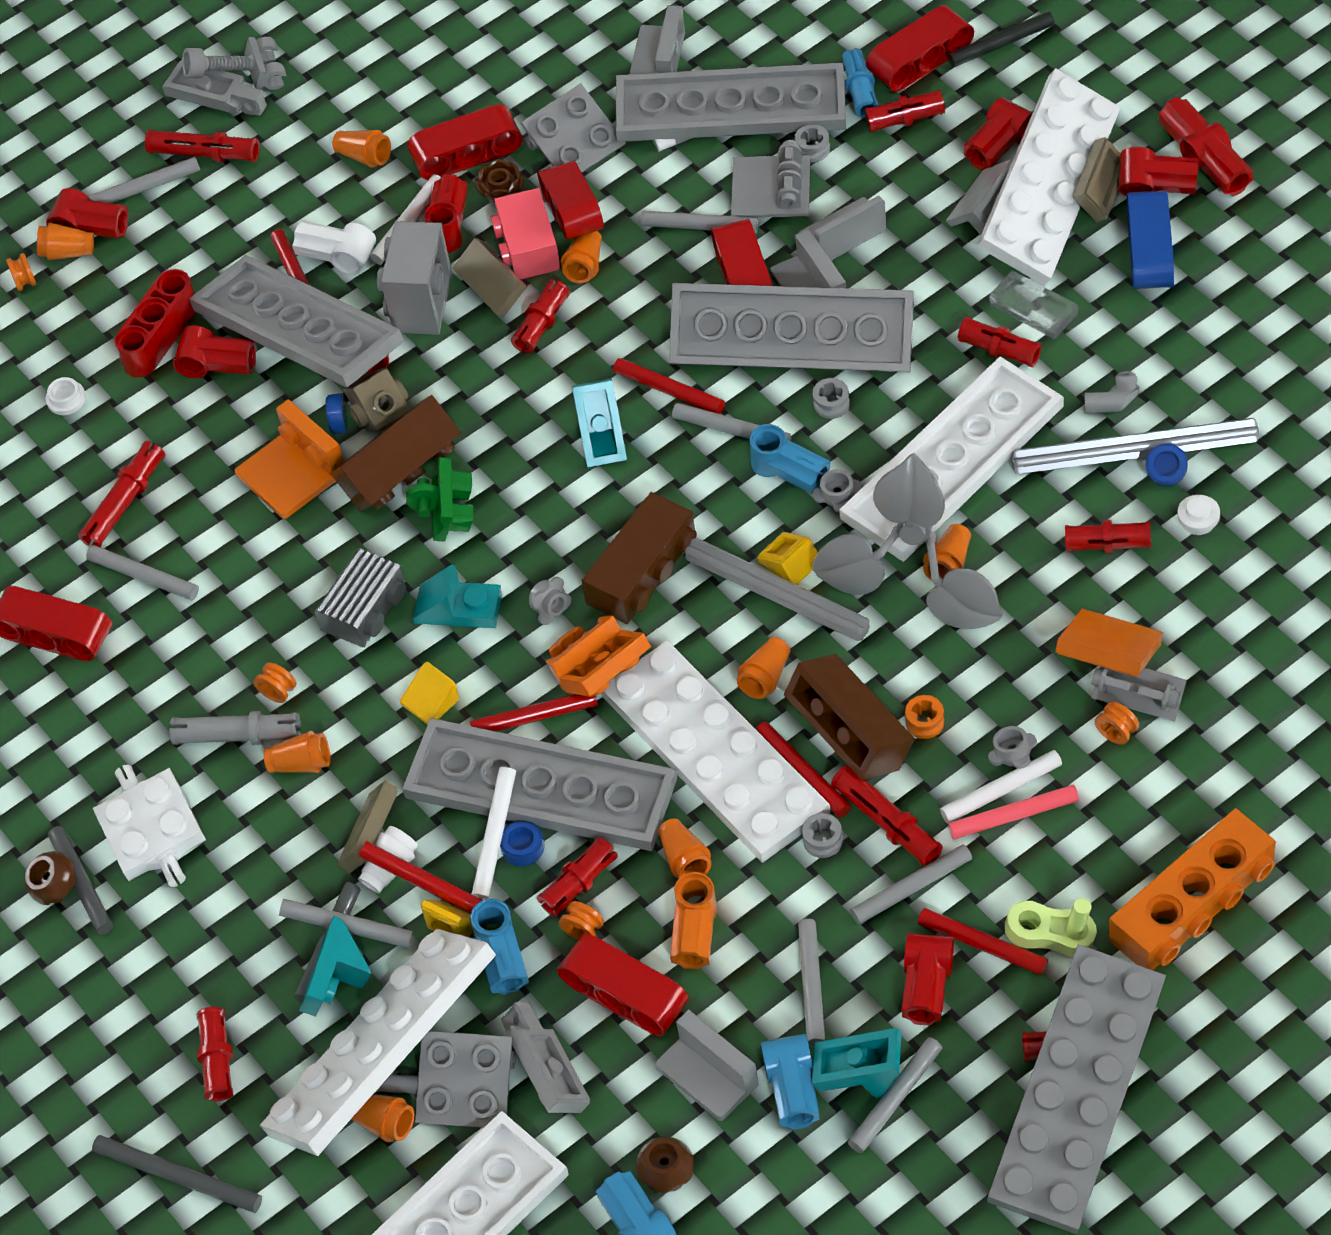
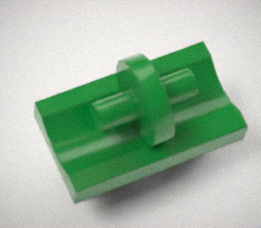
M439 457L438 474L432 477L431 484H429V479L420 478L417 480V485L407 490L406 504L411 509L418 511L420 517H429L432 510L433 541L445 542L449 531H470L474 519L473 506L470 504L453 503V498L469 500L472 490V473L452 470L451 458Z

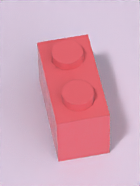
M540 188L495 198L497 214L490 217L496 239L503 237L505 242L498 244L502 261L507 266L512 267L513 272L519 279L561 270L556 241Z

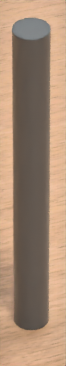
M98 1135L93 1142L92 1151L107 1158L256 1213L261 1206L262 1196L102 1135Z

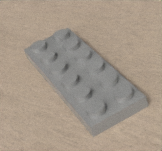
M843 63L616 75L617 142L797 132L802 126L808 124L821 125L827 131L846 130Z
M247 255L243 256L189 298L194 311L346 388L404 342L399 328Z
M673 283L669 363L678 365L911 373L914 291Z
M430 718L402 790L406 799L489 816L499 767H508L516 770V776L506 820L513 822L528 821L541 828L592 839L601 837L607 842L653 851L658 836V828L663 822L677 781L676 769Z
M1079 944L1077 945L987 1202L1070 1233L1078 1234L1166 978L1165 974Z

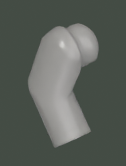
M1129 371L1118 373L1116 375V385L1109 392L1084 393L1085 413L1122 411L1138 395L1140 387L1136 384V374Z

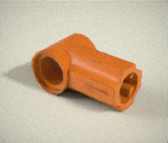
M689 872L681 876L674 887L676 904L670 960L671 963L678 964L686 969H700L704 965H710L713 923L717 914V903L714 885L710 877L700 872ZM693 896L705 898L700 903L692 904L687 902Z

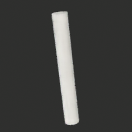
M433 174L397 221L415 222L430 204L434 181L441 179L440 176ZM394 224L370 254L371 260L378 265H382L385 261L384 243L386 237L392 236Z
M1052 750L1031 761L1028 766L1020 769L1017 768L940 808V813L947 824L1061 766V758L1055 750Z
M499 767L472 890V895L479 898H489L516 776V770L508 767Z

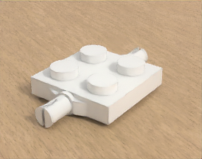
M123 765L122 767L128 779H126L120 767L115 771V776L118 778L123 791L94 807L95 815L128 881L147 871L162 869L168 885L176 887L178 884L172 872H174L180 884L186 879L177 860L187 850L206 841V838L170 768L145 781L138 782L132 766Z

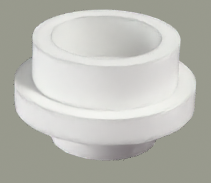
M62 377L56 379L47 389V406L50 411L58 415L75 413L84 405L86 400L84 388L72 378Z
M1192 495L1185 498L1179 504L1177 516L1180 524L1187 532L1194 535H1203L1210 532L1219 522L1220 508L1217 502L1208 496Z

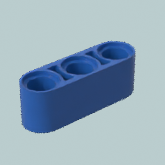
M1168 192L1127 193V224L1133 289L1174 287V260Z

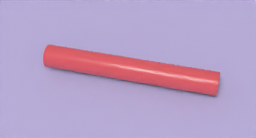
M1070 785L948 823V829L951 838L955 840L1078 802L1079 796L1076 787Z

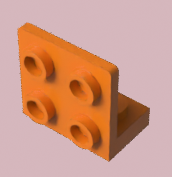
M289 399L276 408L281 424L278 427L280 436L235 468L236 477L282 519L290 517L335 483L336 480L330 473L344 462L339 443Z

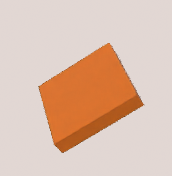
M1082 608L1058 638L1055 652L1059 655L1137 677L1161 646L1164 632Z

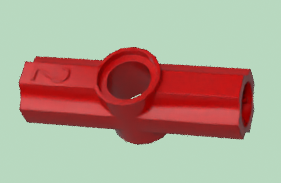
M1178 96L1167 102L1163 110L1159 112V123L1179 144L1182 157L1198 158V169L1201 168L1224 194H1231L1234 197L1242 193L1247 185L1253 181V170L1232 149L1230 137L1224 127L1217 122L1209 124L1187 99L1182 100Z

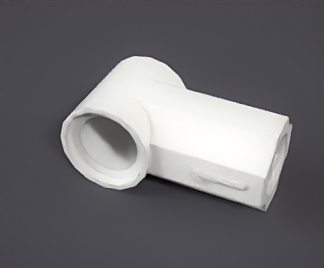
M305 221L304 223L299 222L296 227L292 246L296 255L329 261L342 273L357 275L362 271L376 243V237L369 228L358 223H349L344 229Z

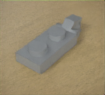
M182 60L179 61L162 86L165 96L225 112L238 113L241 110L245 114L261 116L267 107L263 90L252 88L253 85L245 82L244 76L226 71L207 70L202 78H185Z
M515 1002L506 1015L501 1018L507 1036L513 1037L512 1045L519 1056L521 1065L531 1079L541 1103L545 1106L548 1113H582L590 1104V1098L554 1030L544 1029L541 1026L529 1002Z

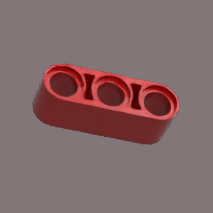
M941 5L878 44L869 53L866 59V67L889 89L899 92L947 62L949 53L969 45L974 37V28L950 7Z
M498 104L423 129L410 137L407 148L420 176L425 180H429L433 174L442 178L443 174L452 175L509 155L521 146L523 136L509 108Z
M575 160L537 172L544 199L566 240L604 229V222L598 202Z
M750 219L711 228L714 250L726 285L773 286Z
M171 269L163 272L155 280L116 334L114 339L116 350L124 371L131 377H144L152 373L196 312L193 310L189 300L195 294L191 280L183 270Z
M8 586L0 598L1 638L77 660L93 661L112 627L111 619L96 608L25 588Z
M583 934L557 967L558 976L569 987L655 1036H663L689 1002L688 994L678 983L591 934Z

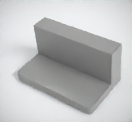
M667 5L663 26L642 25L640 27L630 74L677 72L685 36L682 6Z
M1012 159L984 169L946 219L950 227L969 221L978 233L982 234L1009 171Z
M880 196L869 201L862 197L799 231V233L810 229L830 260H833L886 231L885 201Z
M810 229L795 235L797 256L770 268L771 276L778 286L846 288V281Z
M688 1010L676 1021L679 1040L656 1061V1067L659 1072L713 1117L723 1121L759 1085L756 1064Z

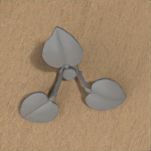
M915 453L910 454L902 463L884 474L875 486L873 501L876 508L888 520L898 522L882 546L873 552L870 542L865 537L855 534L842 535L826 543L819 550L813 562V571L817 577L844 593L863 595L873 592L882 583L885 569L877 559L885 555L897 538L900 537L903 542L909 545H918L926 542L931 579L937 586L928 593L926 603L936 618L952 627L976 629L991 625L999 621L1003 616V611L1000 608L993 585L979 572L959 568L946 573L943 579L940 577L935 548L936 534L931 530L932 526L936 525L943 516L945 501L935 477Z

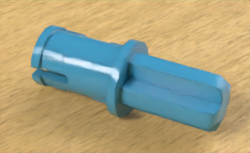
M854 48L853 50H846L842 55L847 74L845 88L852 95L856 115L866 118L865 108L879 106L873 87L875 79L873 74L867 71L862 51Z

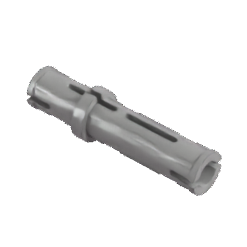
M251 711L249 715L172 717L170 725L175 726V728L169 729L173 745L250 741L252 745H261L263 740H288L301 735L300 731H296V729H301V720L297 712L292 714L262 715L261 711Z

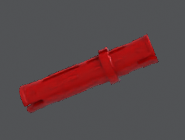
M149 129L145 136V149L149 154L161 153L212 158L214 162H225L226 159L256 162L260 153V144L257 138L229 137L225 132L204 135ZM172 143L194 144V146H193V145L172 144Z
M144 441L129 465L121 467L117 473L118 480L83 529L78 532L79 539L85 545L89 546L93 540L92 545L101 548L102 543L137 494L143 493L147 489V480L166 456L165 452L158 445L155 444L153 449L150 450L152 442Z
M848 765L837 771L832 779L831 786L886 832V839L893 845H901L922 866L928 865L940 856L943 849L942 844L917 825L918 821L910 812L903 813L866 780L862 781Z

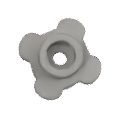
M839 469L830 470L822 476L820 487L813 490V499L817 503H827L836 512H840L839 509L862 486L858 480H853L848 472Z
M553 577L550 581L543 580L538 582L530 592L529 605L539 613L538 621L543 625L550 624L555 616L562 614L571 604V596L565 593L563 588L564 581L559 577Z
M1008 726L1000 729L993 737L994 750L988 754L989 762L995 766L1005 764L1019 769L1028 766L1031 762L1030 751L1037 745L1035 735L1026 733L1025 730L1017 726Z

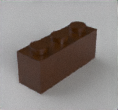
M430 395L330 474L360 512L371 505L377 511L395 497L391 489L401 481L408 486L426 471L421 465L431 457L438 462L439 457L444 458L456 447L451 441L458 437L461 431L434 396Z
M650 492L581 580L586 604L609 616H614L615 619L628 625L637 612L640 613L646 608L651 593L660 582L663 583L669 578L674 563L683 552L685 553V548L690 545L691 540L696 538L697 532L694 525L693 511Z
M832 654L798 663L784 696L854 773L863 781L899 771L915 738L837 654Z

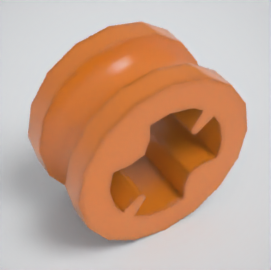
M24 253L19 254L17 260L6 259L18 292L23 290L25 284L37 285Z
M268 662L262 668L263 675L259 674L255 677L253 681L254 686L268 699L277 703H284L288 698L287 691H293L296 687V680L283 667Z
M920 695L911 699L906 705L905 722L907 730L911 735L919 739H929L940 734L945 722L944 708L937 698L930 695ZM922 712H929L932 714V720L927 717V722L918 721V715L922 717Z
M1109 702L1104 707V713H1100L1095 718V726L1109 741L1118 745H1124L1130 739V734L1139 728V721L1126 706L1117 702Z
M577 901L569 903L566 908L568 914L562 915L558 921L560 928L577 941L585 933L596 937L594 930H600L604 924L602 916L595 909Z

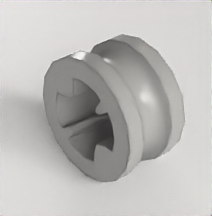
M808 124L797 130L795 141L801 148L802 155H810V163L822 161L828 156L830 143L827 129L821 125ZM810 141H815V145H810Z
M837 378L823 379L813 388V406L819 416L826 419H835L846 414L850 405L849 389L842 380ZM835 395L836 401L828 402L826 396Z
M817 813L810 816L804 822L802 827L803 843L809 854L818 858H828L835 855L841 849L843 844L842 828L839 820L833 815ZM822 830L830 831V839L826 840L823 837V841L815 840V832L818 831L822 835Z

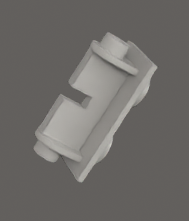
M1100 667L1095 669L1091 685H1094L1091 698L1108 703L1117 702L1129 709L1175 722L1187 680L1144 668L1139 676L1134 677Z

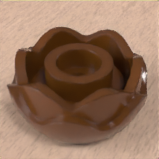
M497 159L491 164L483 166L479 170L478 178L475 179L480 195L492 203H495V198L519 193L524 183V176L519 172L517 165L502 159Z
M57 851L38 855L29 864L25 874V886L29 895L42 905L63 901L76 883L73 862L63 853Z
M666 1136L654 1138L647 1142L639 1151L636 1160V1173L640 1182L646 1184L654 1191L659 1193L676 1191L691 1179L694 1158L689 1147L681 1140ZM663 1160H667L669 1162L665 1166L660 1164Z

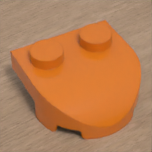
M602 616L598 618V624L591 630L585 632L582 627L577 626L561 636L549 648L552 658L545 661L563 691L593 697L605 691L609 687V681L617 674L637 665L640 661V656L651 648V645L644 633L621 630L614 616Z

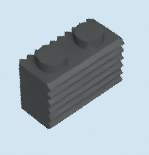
M361 548L357 549L315 610L320 630L362 648L365 647L367 641H370L371 636L376 637L380 633L384 624V616H387L388 610L391 609L392 605H398L404 597L406 585L400 565L396 562L392 563L389 559L385 560L383 557H378L376 554H371L368 551L364 552Z

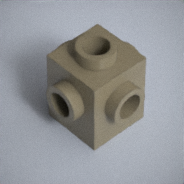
M387 368L375 369L353 382L347 388H343L352 404L348 407L351 417L360 428L364 426L368 431L380 429L383 432L398 420L400 416L410 410L406 403V400L409 399L406 389L397 378L393 380Z

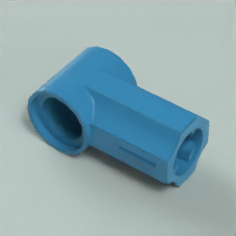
M763 424L756 427L750 435L751 468L759 476H778L812 494L815 488L820 487L822 476L830 470L829 460L787 440L784 431L776 425Z
M485 899L479 902L472 910L471 924L474 938L487 942L496 954L484 968L491 993H501L503 995L517 992L522 986L528 984L529 980L514 932L510 910L505 903L497 899ZM490 923L502 924L496 930L488 931L483 929Z
M806 1033L760 1042L768 1083L772 1082L780 1126L796 1130L809 1127L813 1122L820 1120L816 1092L812 1085L811 1075L813 1073V1066Z
M631 1171L625 1173L617 1172L611 1175L596 1190L597 1198L619 1231L618 1235H677L664 1212L659 1208L655 1210Z

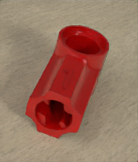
M1004 97L997 99L987 114L986 123L963 145L964 155L969 159L971 165L983 171L985 168L992 167L1014 143L1020 145L1033 112Z
M1126 148L1120 153L1118 190L1124 196H1127V193L1150 191L1195 194L1198 158L1157 156L1155 152L1148 148Z
M443 174L441 179L434 181L430 206L424 212L425 223L442 224L447 252L451 253L461 247L463 242L461 227L467 201L468 185L467 182L459 179L457 175Z
M65 188L60 191L46 220V226L50 222L86 232H93L94 235L118 239L119 237H124L127 231L129 213L126 205L90 200L85 193L77 189Z
M189 326L182 332L173 360V367L179 374L193 379L204 377L208 371L249 375L254 372L256 366V343L250 339L216 337L214 333L204 327Z
M916 933L907 934L904 955L906 980L901 1010L902 1018L912 1021L913 1024L928 1026L931 1023L941 1021L946 977L950 978L952 972L954 937Z

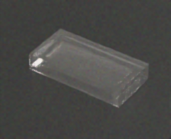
M1013 270L989 295L990 305L1054 340L1078 314L1077 304Z

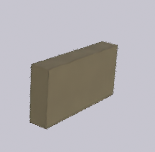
M1106 137L1095 140L1073 195L1074 200L1096 223L1108 218L1118 192L1120 152Z
M474 238L452 267L471 289L497 315L502 317L507 314L527 288L518 276L482 240Z
M385 780L369 793L337 866L350 873L366 861L358 857L366 841L375 844L397 796L398 787Z

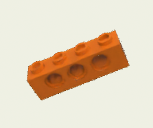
M1235 808L1109 918V941L1136 965L1150 970H1154L1160 964L1162 966L1168 965L1177 956L1183 943L1191 936L1194 938L1201 936L1208 929L1213 917L1223 908L1229 910L1234 907L1241 899L1244 889L1253 881H1263L1271 873L1275 866L1276 841ZM1228 863L1235 867L1226 869L1220 867L1219 865ZM1199 891L1202 892L1204 895L1191 896L1187 894V892ZM1164 918L1171 920L1172 923L1159 924L1155 920Z

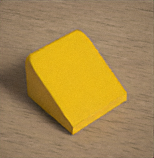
M782 532L756 558L760 564L777 576L798 585L813 571V562L818 552L809 537Z
M426 661L400 699V705L428 725L430 718H441L460 698L455 682Z
M423 900L421 903V909L428 929L432 931L440 929L465 937H470L472 934L470 913L444 901Z

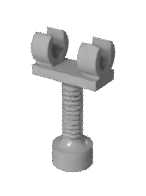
M248 37L244 56H206L201 48H185L183 52L182 66L185 78H202L207 70H248L256 89H262L265 86L270 90H276L284 86L282 76H287L284 66L281 63L274 62L276 58L273 51H278L275 40L271 37H261L257 40L255 37Z

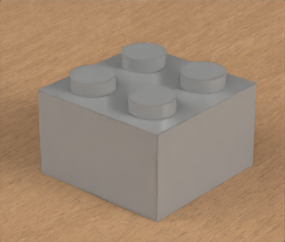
M395 221L392 236L386 237L384 243L385 266L380 267L377 273L378 291H383L384 316H389L391 325L399 328L401 333L439 335L452 278L442 224Z

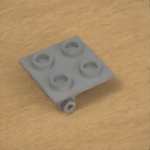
M581 83L520 123L529 134L525 137V142L532 151L535 149L541 150L553 167L575 160L582 173L626 144L625 141L617 142L615 127Z
M784 141L778 149V156L733 157L731 216L753 218L809 216L810 155H802L801 148L796 141Z
M429 1031L421 1039L415 1123L484 1128L501 1111L507 1115L510 1069H514L516 1064V1052L512 1051L513 1037Z

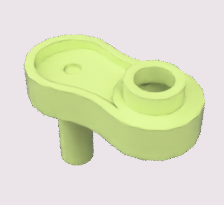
M1084 898L1076 899L1072 909L1062 910L1049 908L1034 901H1021L1010 908L1005 921V933L1008 939L1016 946L1031 949H1050L1068 957H1074L1078 944L1092 948L1097 929L1095 922L1089 916L1092 908L1091 903ZM1022 926H1029L1032 930L1025 929Z

